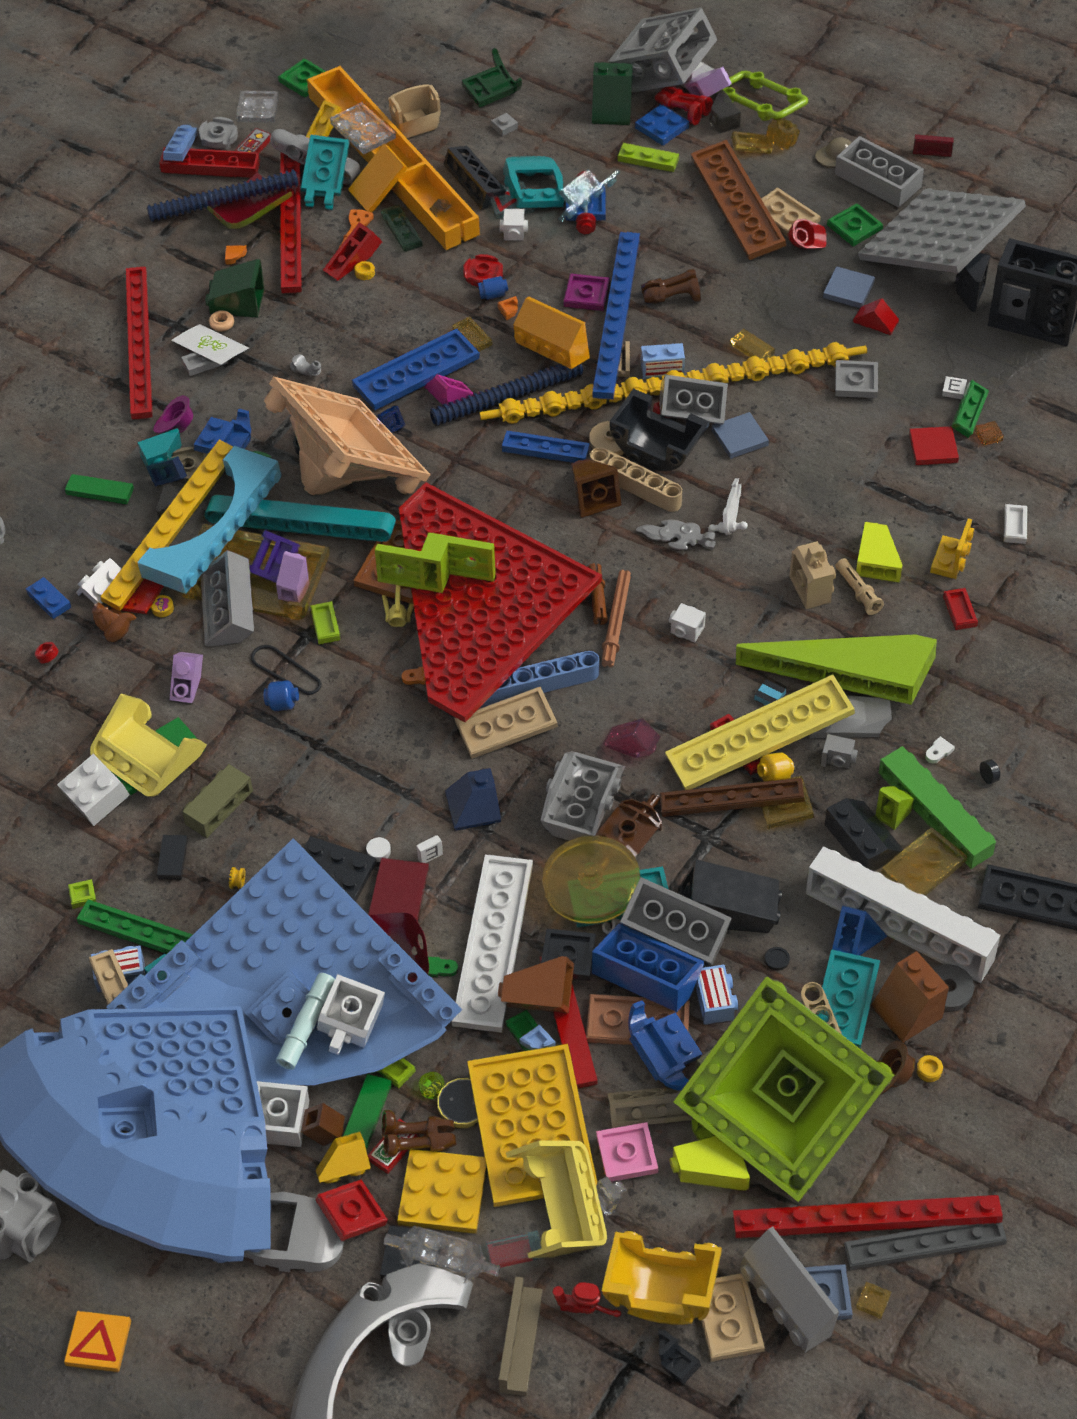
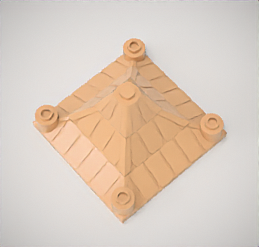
M273 377L269 384L272 388L264 399L265 407L273 413L283 412L285 408L290 413V420L300 447L301 479L305 486V491L309 494L322 495L347 486L352 482L392 476L398 477L395 480L397 490L407 495L408 493L412 494L421 481H427L430 473L360 399L278 377Z

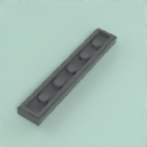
M1002 1223L931 1227L844 1242L843 1247L849 1270L1005 1245L1007 1238Z

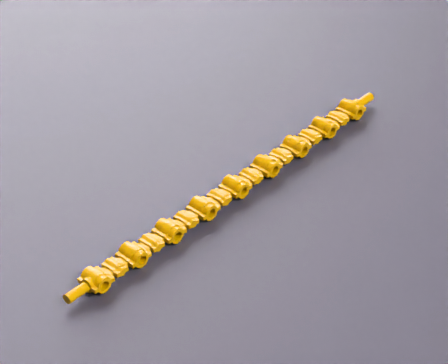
M833 342L823 348V352H820V349H812L807 351V355H805L804 351L800 352L797 349H792L782 356L783 359L780 356H772L767 358V362H765L764 358L760 359L757 356H752L747 361L742 362L743 366H740L739 363H732L727 365V369H725L723 365L719 366L717 363H711L702 369V373L699 370H691L687 372V376H684L683 372L679 373L677 370H671L666 375L729 383L728 378H731L732 381H740L746 375L747 379L760 381L765 376H769V371L772 374H780L784 372L785 368L788 372L800 374L805 369H809V364L812 367H820L826 361L828 365L835 367L836 360L849 361L850 356L867 354V347L865 345L846 349L843 344L840 345L837 342ZM630 377L621 383V387L616 384L614 399H609V402H618L622 400L623 396L626 399L633 388L645 394L649 392L650 395H659L662 380H659L658 377H651L646 379V383H644L642 379L638 380L636 377ZM589 384L580 390V394L577 391H569L564 393L565 397H562L561 393L557 394L554 391H549L539 397V401H536V398H528L523 400L524 404H521L520 400L515 401L513 398H508L499 404V409L479 412L480 420L501 417L503 422L507 421L510 424H514L521 418H524L525 413L527 416L534 417L540 415V411H543V414L557 416L561 411H565L566 406H568V409L575 410L580 408L581 404L590 409H598L602 404H606V399L593 398L594 384Z

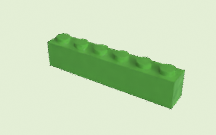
M902 746L880 760L879 774L890 786L906 791L914 798L913 810L970 869L993 856L996 845L993 835L990 832H986L979 825L978 820L970 815L963 808L962 804L948 793L943 784H939L932 777L931 772L924 768L911 752H908Z

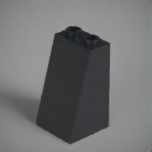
M696 859L681 883L680 895L731 917L728 930L769 933L773 926L779 923L780 911H778V904L781 900L782 891L779 890L778 879Z

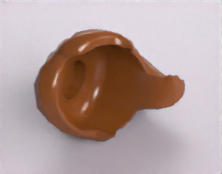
M99 602L95 603L92 608L94 622L104 632L108 642H116L122 639L127 634L131 621H135L137 618L129 612L122 613L116 609L109 610L108 607Z

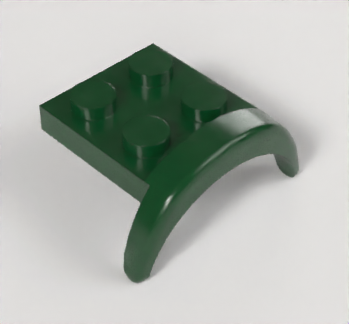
M496 48L491 50L495 67L461 80L462 87L479 108L514 94L522 87V79L518 78L516 82L512 79Z

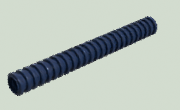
M294 169L289 173L285 171V174L280 172L277 176L276 174H273L272 177L268 175V178L261 177L260 180L256 178V181L249 180L250 182L248 183L244 181V184L239 182L236 186L232 184V187H228L227 185L225 186L226 188L220 187L219 190L215 188L213 189L214 191L208 190L207 193L203 191L201 192L202 194L196 193L195 196L190 194V197L183 196L184 198L182 199L178 197V200L171 199L172 201L170 202L166 200V203L159 202L160 204L158 205L154 203V206L149 204L147 205L150 221L155 222L156 219L160 221V218L167 219L168 216L172 218V215L179 216L180 213L184 215V212L191 213L190 211L192 210L196 212V209H200V211L203 210L202 208L208 209L207 206L213 208L215 207L214 205L220 206L221 203L225 205L226 202L232 203L233 200L237 202L238 199L244 200L245 197L250 199V196L256 197L258 194L262 196V193L268 194L270 191L274 193V190L280 191L282 188L286 190V187L291 189L294 185L298 187L296 171Z
M582 363L573 369L562 364H556L555 367L550 366L549 369L545 368L543 371L533 372L532 375L522 376L520 380L516 378L514 382L511 380L508 381V384L502 383V386L497 385L496 388L491 387L490 390L485 389L484 392L473 393L472 396H466V399L462 397L460 401L456 399L454 403L451 401L448 405L443 404L442 407L431 408V420L434 425L440 426V423L445 424L446 421L451 422L452 419L457 420L458 417L468 416L470 412L474 414L476 410L482 411V408L488 409V406L494 407V404L499 405L505 399H516L518 395L522 397L524 393L528 395L530 391L533 393L536 389L541 390L542 387L547 388L548 385L559 384V381L564 382L565 379L576 378L577 375H583Z

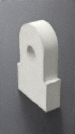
M940 736L926 751L925 758L929 763H938L945 756L951 754L955 747Z

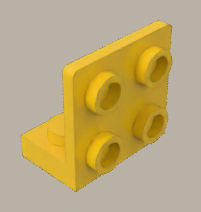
M967 519L960 540L942 536L931 565L930 573L956 579L958 572H963L966 563L964 557L966 555L969 556L972 543L968 541H972L975 530L971 528L972 519Z

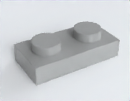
M196 352L181 357L189 376L221 366Z

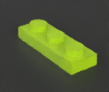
M623 143L618 154V161L674 172L679 161V154Z

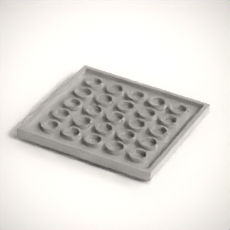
M927 188L867 243L858 255L860 260L959 273L1026 207L1024 199H1015L1014 197L1006 198L996 195L987 196Z

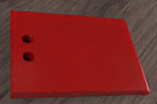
M144 579L121 611L147 614L164 586Z

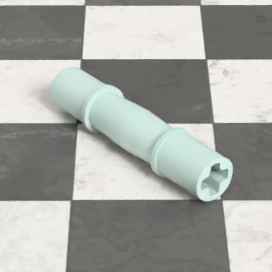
M318 973L309 993L306 994V1002L300 1010L290 1034L286 1035L285 1042L276 1058V1063L281 1067L294 1070L303 1050L307 1047L306 1041L317 1023L320 1012L335 981L332 976L326 973Z

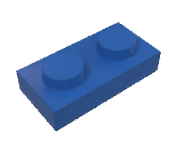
M44 577L26 588L27 594L52 619H55L71 608L70 601Z

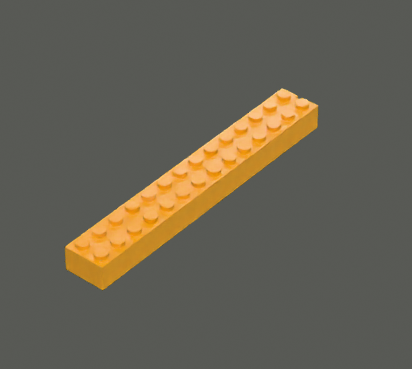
M341 66L307 79L309 98L319 109L324 100L342 108L334 126L349 140L350 144L367 163L370 162L381 146L386 144L407 166V170L392 187V191L445 250L461 244V240L465 242L480 235L478 215Z

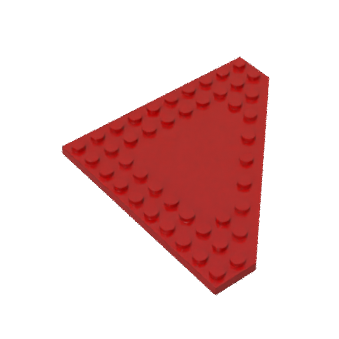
M425 482L399 507L405 549L421 551L428 533L494 544L496 572L494 581L450 574L443 593L411 588L428 702L466 723L602 582V574Z

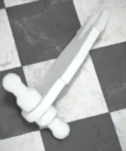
M739 478L734 479L727 505L723 511V522H720L718 525H709V532L719 531L720 533H725V535H731L732 532H736L738 529H747L748 524L746 522H736L742 485L738 484Z

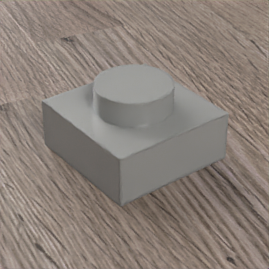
M505 113L491 120V127L504 136L518 129V122Z

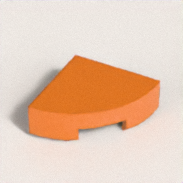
M246 245L226 246L225 264H234L236 260L241 257L243 258L247 253Z
M516 296L498 302V309L506 320L514 317L518 311V299Z

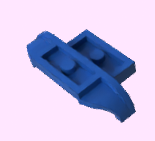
M238 409L236 420L232 419L231 422L211 417L195 441L194 450L209 454L219 439L233 447L237 446L246 449L251 441L249 411Z
M643 1000L632 1004L628 1020L631 1036L629 1040L655 1081L660 1080L665 1086L682 1091L689 1081L682 1073L685 1065L698 1060L702 1056V1052L676 1012L659 1020H655L654 1017L648 1019L644 1011L645 1003Z

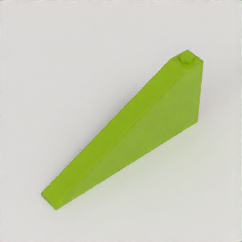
M914 634L741 643L736 646V665L814 683L834 675L844 690L912 705L935 659L937 639Z

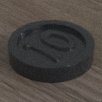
M773 947L766 952L765 963L770 969L780 971L789 965L790 955L784 948Z

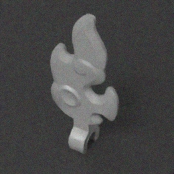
M669 519L661 521L664 527L642 525L636 528V532L643 533L649 539L667 542L673 538H678L676 542L668 543L669 547L677 550H687V544L692 546L701 544L704 548L713 550L716 541H713L715 533L706 532L701 534L699 525L691 522L684 523L679 520Z

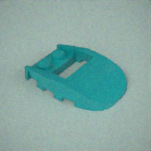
M514 156L506 158L503 167L504 183L510 189V196L517 199V208L563 207V176L552 158L546 156ZM522 173L526 176H533L536 173L554 175L557 188L520 189L516 174Z

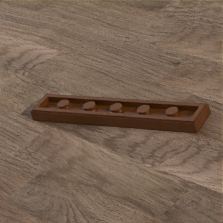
M802 778L660 793L662 817L805 802Z

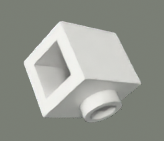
M504 209V220H500V232H504V240H524V232H528V220H524V209Z
M681 603L677 611L673 610L670 615L671 633L677 637L696 642L705 628L706 613Z

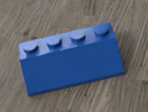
M620 923L592 951V974L675 1012H678L690 998L704 966V961Z

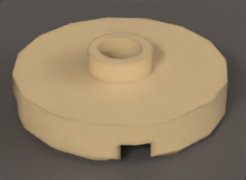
M609 421L599 423L593 427L589 436L592 450L595 448H605L619 456L624 454L611 436Z

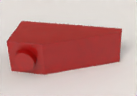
M359 222L324 267L323 271L339 281L354 270L356 264L368 260L383 241L373 231Z

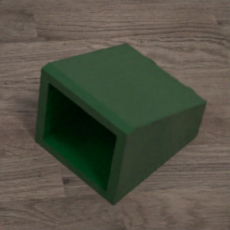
M594 62L592 124L630 125L633 64Z
M255 259L215 271L213 280L209 281L210 292L205 297V304L209 306L210 315L217 311H228L233 316L258 318L265 290L261 259Z

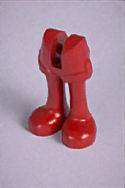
M673 86L664 87L655 95L657 103L669 109L681 108L687 111L688 121L692 125H697L702 115L708 116L713 107L712 98L705 95L699 96L683 93V90Z

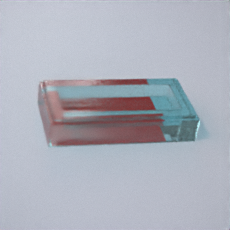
M538 1230L486 1241L492 1270L544 1259L528 1258L529 1252L541 1249Z

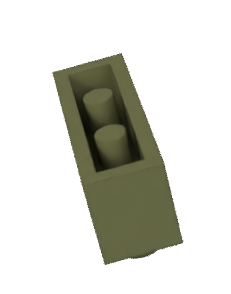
M228 764L216 774L215 779L208 786H204L201 789L199 795L192 802L186 804L182 811L185 825L208 838L253 792L251 777Z

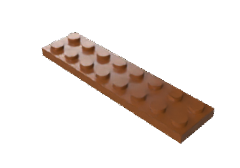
M727 140L691 153L692 161L749 260L786 246L785 238Z

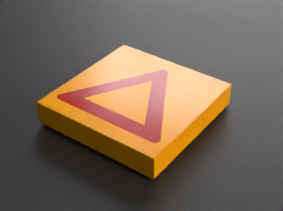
M77 1311L64 1360L65 1365L119 1372L131 1325V1318Z

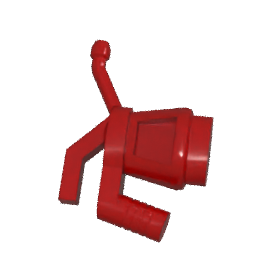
M578 1283L573 1288L572 1295L565 1294L560 1286L553 1289V1295L557 1304L561 1306V1311L589 1314L599 1310L614 1317H620L621 1315L619 1310H610L598 1305L601 1293L599 1288L592 1283Z

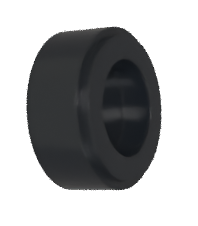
M991 759L981 762L979 769L983 780L987 784L998 782L1000 779V769L997 763Z

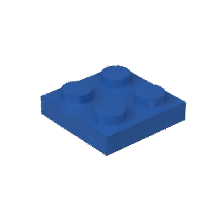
M662 104L635 122V129L662 146L689 128L688 120Z

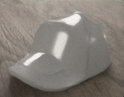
M423 1310L407 1312L389 1321L391 1353L393 1359L402 1366L415 1365L424 1355L430 1336L431 1325L429 1317Z

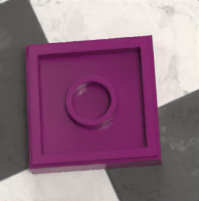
M570 274L563 307L604 311L610 278Z

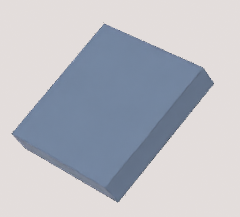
M836 267L823 293V298L861 308L874 284L875 277Z
M750 412L725 420L724 425L713 424L711 428L730 459L769 445L768 438Z
M845 1264L805 1267L839 1311L837 1320L852 1319L853 1314Z

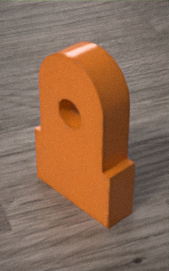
M423 666L417 669L405 670L402 673L403 683L407 685L426 684Z

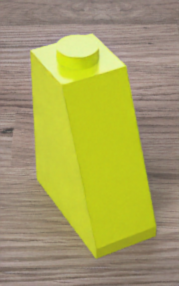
M865 522L856 572L860 577L900 583L902 563L887 525Z
M714 1136L673 1147V1157L670 1158V1165L673 1173H678L680 1182L743 1191L749 1189L750 1176L743 1157L718 1137Z

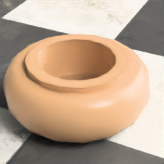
M217 311L209 318L211 328L219 332L229 330L234 324V317L228 311Z

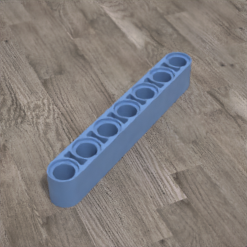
M585 651L520 667L479 709L537 687H541L543 693L595 680L599 675V656L593 651Z

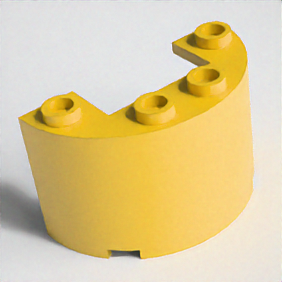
M615 1232L602 1286V1294L615 1307H619L621 1304L628 1309V1314L644 1320L673 1325L692 1324L693 1318L697 1317L699 1320H703L709 1314L722 1248L712 1243H704L703 1245H694L695 1255L686 1251L679 1253L668 1252L659 1247L653 1249L645 1248L642 1236L635 1232Z

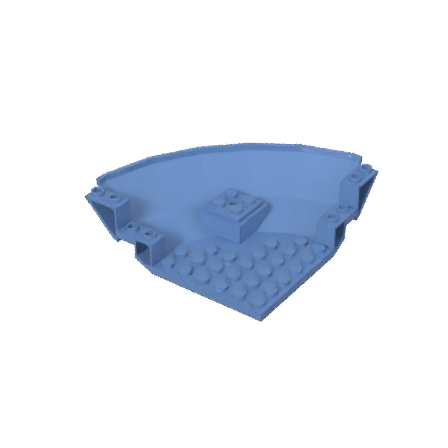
M294 838L186 942L181 940L145 976L140 974L106 1006L107 1009L241 1006L256 1080L289 1085H318L377 1072L438 1040L447 1031L445 1027L462 1011L459 1005L384 932ZM165 971L167 973L166 979L159 980V972ZM318 973H326L336 979L338 974L385 992L383 1006L365 1048L353 1043L347 1044L344 1042L339 1055L329 1052L332 1037H329L327 1033L317 1030V1020L313 1031L306 1041L307 1047L303 1050L294 1070L285 1069L276 1063V1058L285 1042V1037L287 1034H290L295 1020L306 1002L305 996L309 993ZM410 973L417 974V980L415 982H410L408 980V975ZM285 1008H290L292 1011L291 1016L288 1018L282 1015V1011Z
M241 1006L85 1010L60 1019L59 1032L34 1033L33 1029L24 1031L0 1048V1141L3 1147L45 1190L95 1223L160 1250L234 1262L243 1261L244 1251L257 1253L261 1250L271 1249L270 1178L267 1177L265 1167L267 1153L265 1118ZM125 1130V1131H128L129 1133H122V1132H120V1131Z

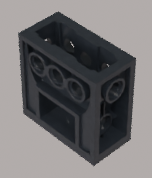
M1009 238L998 263L987 326L1068 347L1077 324V255ZM1068 270L1071 271V273L1067 274L1063 273V271ZM1009 285H1014V286H1018V287L1030 289V291L1023 290V289H1019V288H1015V287H1011V286H1009ZM1057 323L1059 326H1052L1050 324Z

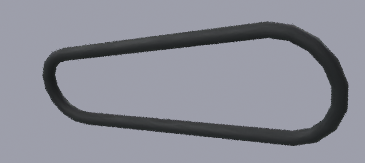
M262 645L252 652L251 660L255 666L281 681H285L287 679L258 664L254 659L256 652L260 649L270 648L318 682V687L313 691L304 690L292 683L294 688L297 687L299 691L305 694H315L321 689L322 683L318 677L276 647Z

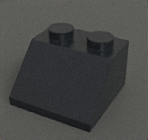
M978 253L957 273L955 284L958 285L957 294L972 312H976L986 285L990 255Z

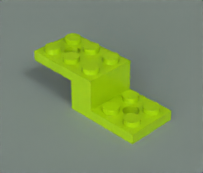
M428 533L421 551L377 544L375 548L378 582L443 593L450 574L487 581H494L496 576L493 543Z

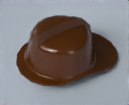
M902 1041L891 1042L877 1061L887 1064L895 1075L880 1095L891 1087L905 1084L913 1074L915 1059L908 1054L907 1047Z

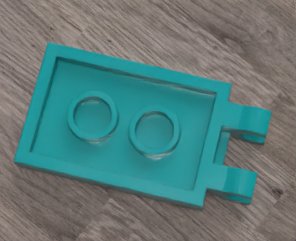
M310 135L301 191L306 192V207H314L315 196L325 197V209L333 210L334 196L341 195L350 144L348 139Z

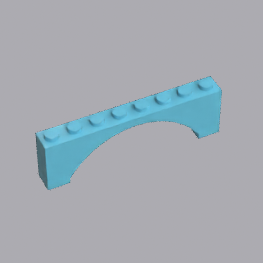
M234 446L223 459L226 475L231 476L235 483L233 500L227 512L213 527L189 541L164 548H149L137 562L141 577L186 594L196 584L202 573L208 569L215 557L221 553L224 546L232 540L236 531L244 525L246 519L256 510L258 504L268 495L275 483L279 482L281 471L278 461Z

